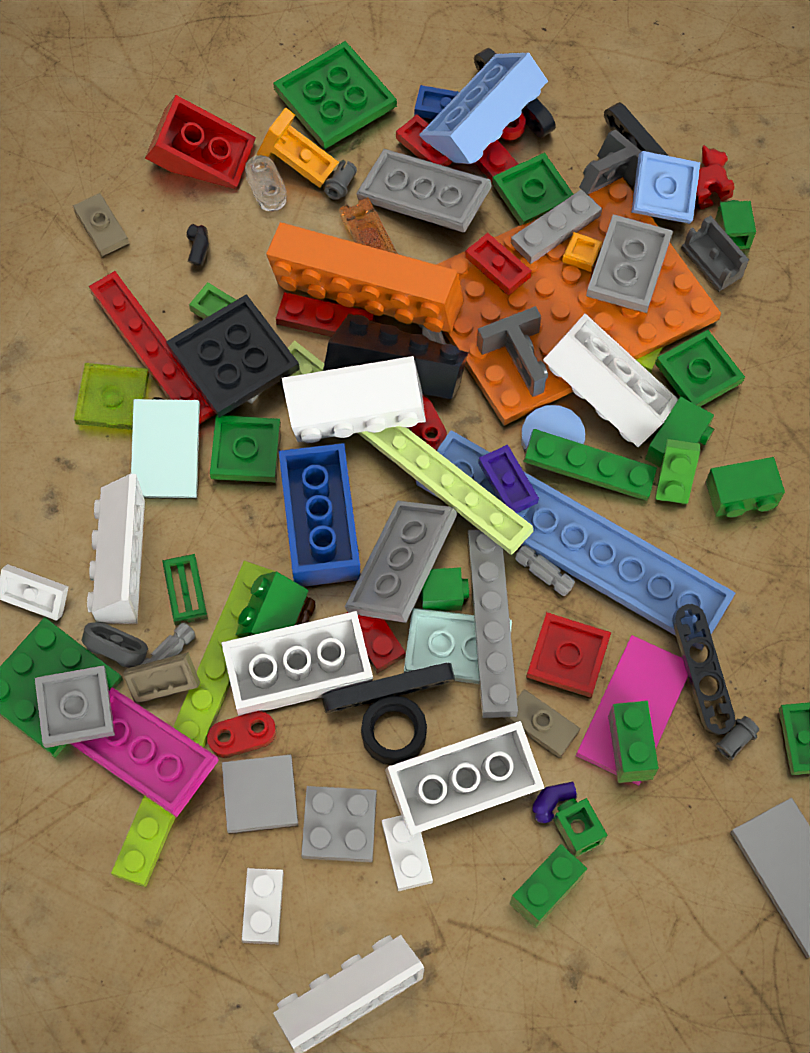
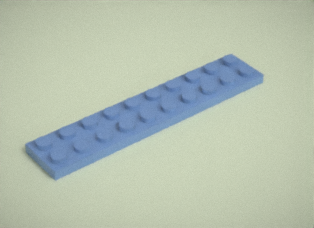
M451 430L437 449V452L498 498L478 464L479 457L490 452ZM525 473L538 495L539 501L538 504L517 513L530 523L534 530L521 546H529L536 551V555L541 554L558 568L675 636L672 622L675 611L686 604L697 605L703 610L710 633H713L736 593ZM416 480V485H417V486H419V487L423 488L424 490L428 491L429 493L435 495V494L432 493L429 489H427L425 486H423L420 482H418V481ZM685 611V616L680 620L682 625L688 624L691 635L684 636L686 642L695 637H703L702 631L695 634L693 630V623L697 621L696 615L690 616L688 611ZM693 644L694 647L701 651L704 648L703 644Z

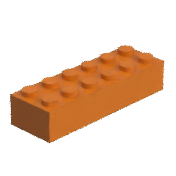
M282 222L279 223L266 253L278 285L285 290H300L307 292L316 299L328 298L337 301L342 306L349 308L353 306L360 307L377 316L385 314L405 324L417 323L424 325L425 328L433 332L445 331L451 333L464 301L458 270Z

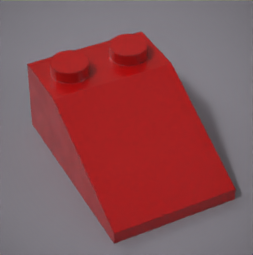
M175 95L164 109L145 159L172 173L236 189L256 137Z

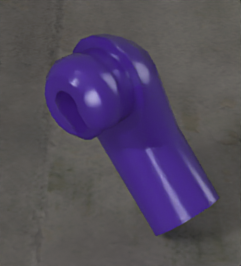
M574 782L547 786L541 790L532 808V811L535 813V819L539 823H549L554 819L553 810L558 802L573 798L577 799Z

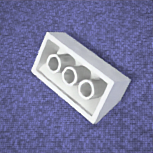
M586 314L577 321L543 359L554 375L562 377L571 385L573 392L577 396L586 399L595 407L597 414L601 418L609 420L619 430V433L625 440L633 442L637 447L664 423L678 401L675 395Z
M413 356L282 378L291 427L297 442L314 443L322 438L334 436L345 438L353 433L365 431L376 433L383 431L385 428L396 426L412 427L420 422H426L422 389Z
M136 474L126 475L101 487L100 500H95L94 516L99 521L98 530H93L92 548L96 550V561L90 562L89 573L90 580L94 581L93 592H88L87 609L88 612H92L96 622L104 624H137L145 500Z
M357 611L222 642L238 716L321 698L323 694L373 681Z
M521 721L397 763L385 769L393 796L410 836L544 789Z
M391 935L384 937L372 946L374 951L364 958H361L359 954L351 957L341 965V972L331 978L328 974H324L309 984L310 991L300 997L296 993L291 994L277 1004L279 1010L273 1014L295 1053H304L423 979L424 966L401 935L395 939H392Z

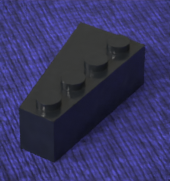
M348 314L328 342L323 371L413 356L422 394L452 399L460 386L468 352L459 350L458 347L451 344L431 341L424 335H413L401 331L393 325H382L370 321L362 315Z

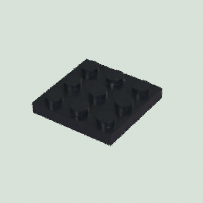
M247 294L166 341L167 348L218 418L280 382L282 378L288 377L300 369L298 361Z

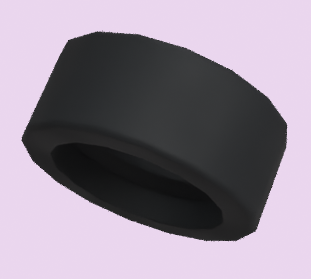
M394 695L380 698L371 704L363 715L361 735L364 747L372 758L382 764L395 765L415 758L424 747L427 733L425 715L419 706L408 698ZM392 711L402 712L413 722L415 729L414 737L404 748L398 750L386 749L375 739L374 725L384 713Z

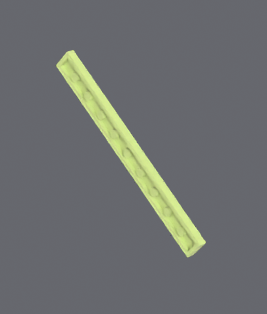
M294 341L288 347L289 351L298 361L300 368L290 376L323 371L324 363L299 343ZM396 426L385 428L383 431L376 433L368 431L358 433L447 505L454 507L456 512L512 555L534 532L533 526L408 428Z

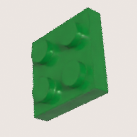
M545 152L493 176L492 179L493 186L520 225L527 224L543 216L574 195Z
M709 330L660 355L655 362L679 396L699 407L742 384L745 379L744 374Z
M216 415L210 478L276 483L281 429L280 419L222 416L218 418Z

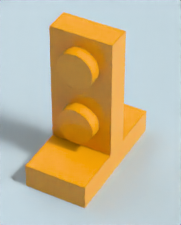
M285 107L269 128L257 155L264 161H267L272 154H275L321 188L339 162L290 126L295 114Z

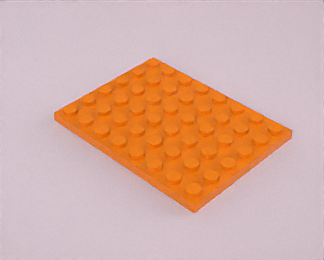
M622 177L588 194L602 208L601 216L577 233L604 242L613 214L654 226L658 225L651 216L631 213L634 192ZM535 220L494 237L532 270L531 278L509 296L465 258V251L436 264L458 270L464 300L452 332H443L452 345L458 347L459 350L468 352L465 366L504 426L533 412L537 408L543 407L573 392L571 385L562 377L554 375L543 359L584 314L588 315L635 360L718 321L721 316L719 309L671 243H669L647 313L586 296L596 263L592 272L562 262L563 255L572 236L530 264L512 246L511 237ZM536 306L541 315L539 333L529 337L533 343L534 355L537 361L541 360L546 366L548 378L546 379L544 393L532 397L506 347L504 346L482 355L477 347L478 328Z

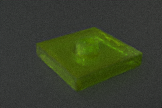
M85 363L74 416L75 424L133 430L134 399H145L149 378L148 369Z

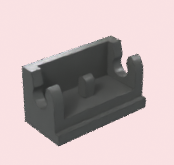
M711 215L703 220L701 228L697 232L694 228L689 230L685 243L681 246L685 254L718 292L741 279L749 261L747 256Z

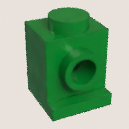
M573 798L557 807L558 813L555 814L553 821L570 852L575 857L605 842L608 835L587 798L579 802ZM575 822L580 823L583 826V832L575 833L571 828V824Z

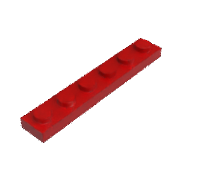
M114 271L89 286L90 293L169 400H199V424L216 415L167 348V340L117 272Z

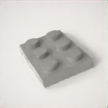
M613 214L586 296L647 313L673 231Z

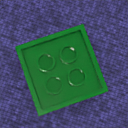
M346 41L273 82L274 91L324 150L397 107V99Z
M44 617L0 666V715L47 753L56 758L67 744L48 748L43 746L35 678L105 666L109 691L112 687L116 689L123 681V678L119 673Z

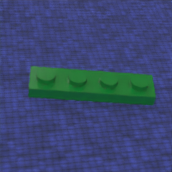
M533 429L523 460L525 463L645 501L650 497L657 467L537 429Z

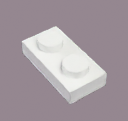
M9 564L1 569L0 600L56 621L63 616L69 586Z
M402 815L383 819L382 827L398 891L433 883L421 832L410 836Z
M247 868L242 930L243 943L279 945L283 870Z

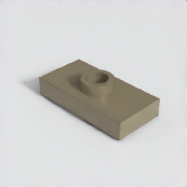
M100 193L73 205L74 212L101 256L129 244L128 237Z
M189 652L127 668L123 672L135 703L198 688L200 684Z
M524 689L517 698V717H504V719L510 724L521 721L527 736L561 758L581 728Z

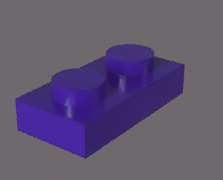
M508 445L479 457L478 464L501 502L515 513L538 504V495Z

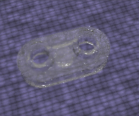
M263 155L254 156L249 159L245 166L246 178L258 205L267 211L281 209L287 201L285 185L273 160ZM270 190H275L274 193H267Z

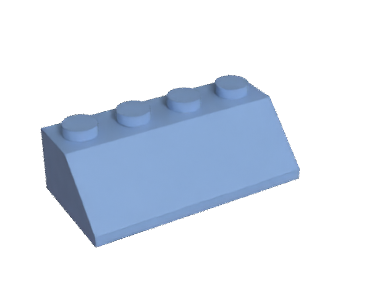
M530 53L495 54L419 136L454 163H475L483 156V150L490 143L501 137L503 134L502 130L509 122L516 120L521 115V110L524 106L540 95V89L548 80Z

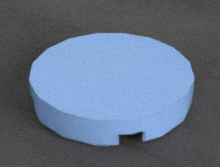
M546 405L535 409L526 417L521 430V444L524 450L527 449L533 429L581 444L585 443V427L580 417L572 410L560 405Z

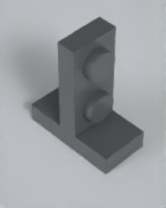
M617 130L609 132L597 155L600 160H593L586 166L583 171L584 178L579 188L588 195L622 177L635 187L638 157L641 150Z
M536 306L478 328L477 347L482 355L501 347H506L532 397L544 393L546 379L548 378L546 366L541 360L537 361L534 355V346L529 337L539 333L541 315Z

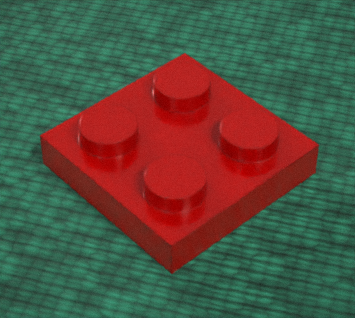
M546 612L526 677L592 698L611 632Z

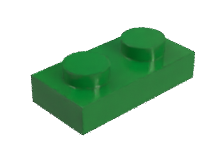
M810 702L781 705L779 713L791 775L810 774Z

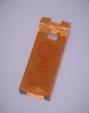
M368 197L359 200L358 204L352 207L346 205L339 208L341 219L347 226L355 243L398 254ZM363 215L364 218H361V219H359V220H356L357 217H360V216Z

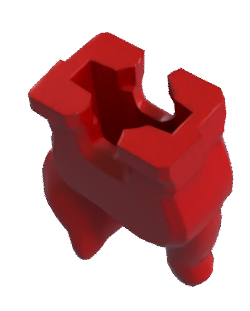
M703 145L701 158L703 167L699 169L696 203L700 209L713 205V201L709 199L712 192H716L720 200L724 201L733 197V190L735 189L733 180L727 178L724 168L725 163L728 161L726 153L714 148L708 149Z

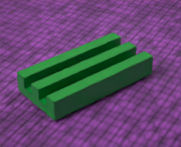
M195 554L162 560L174 624L180 625L182 621L194 622V619L201 618V620L208 619ZM190 563L199 607L197 610H192L184 564ZM172 566H177L186 610L183 613H179L171 571Z

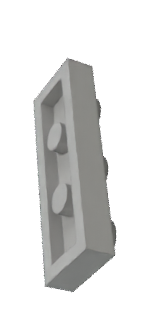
M579 190L512 236L511 244L532 264L571 237L574 232L577 233L600 217L602 208L583 190Z

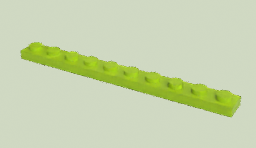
M243 561L198 667L197 675L200 684L198 688L188 691L173 728L203 748L207 742L208 732L216 721L231 685L222 642L240 638L235 635L240 625L238 624V618L242 610L248 606L252 596L251 587L254 581L260 575L275 572L247 561ZM144 796L111 874L146 888L175 816Z

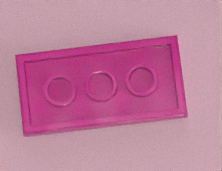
M631 635L576 756L617 775L608 719L612 705L617 703L648 701L656 748L688 678L683 658ZM634 781L632 783L639 786L641 781Z
M112 687L109 695L115 735L70 744L177 818L219 759Z

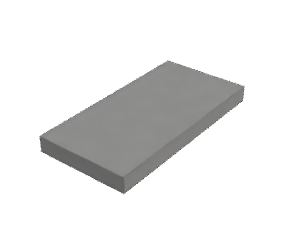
M383 149L356 194L360 201L465 233L492 185L490 179Z
M397 501L345 605L348 613L357 611V615L406 623L457 516L454 507Z
M791 797L736 827L730 833L806 958H809L810 826Z

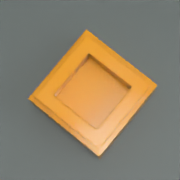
M574 232L563 255L562 262L592 272L603 242Z

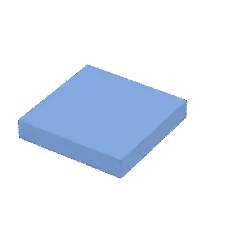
M641 151L638 157L631 213L690 224L694 216L700 162Z

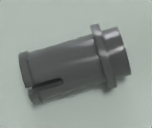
M345 160L340 161L332 178L327 179L325 182V193L330 198L338 200L347 194V186L357 172L356 166L350 161L347 164Z
M743 716L742 719L737 718L735 726L715 746L724 757L732 761L750 740H756L759 727L746 716Z

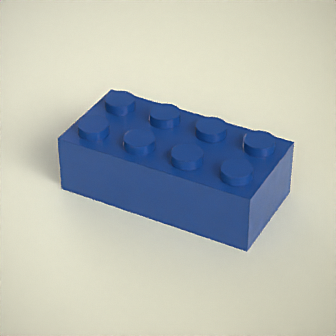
M344 443L279 451L294 582L301 586H312L358 580L361 575Z

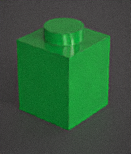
M730 200L720 202L715 221L740 249H750L756 234L751 201Z
M461 567L431 569L421 590L422 609L444 612L462 611L464 599H469L468 579H462Z

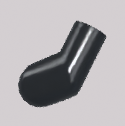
M191 224L188 227L186 236L194 242L188 262L197 266H203L209 246L208 230L203 225Z

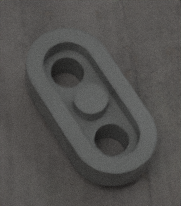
M100 622L88 623L84 628L81 639L90 652L109 657L117 661L119 665L127 668L141 665L148 651L147 644L141 639Z

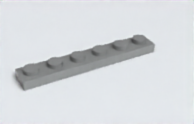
M468 530L467 538L482 718L517 717L518 706L503 548L482 531Z

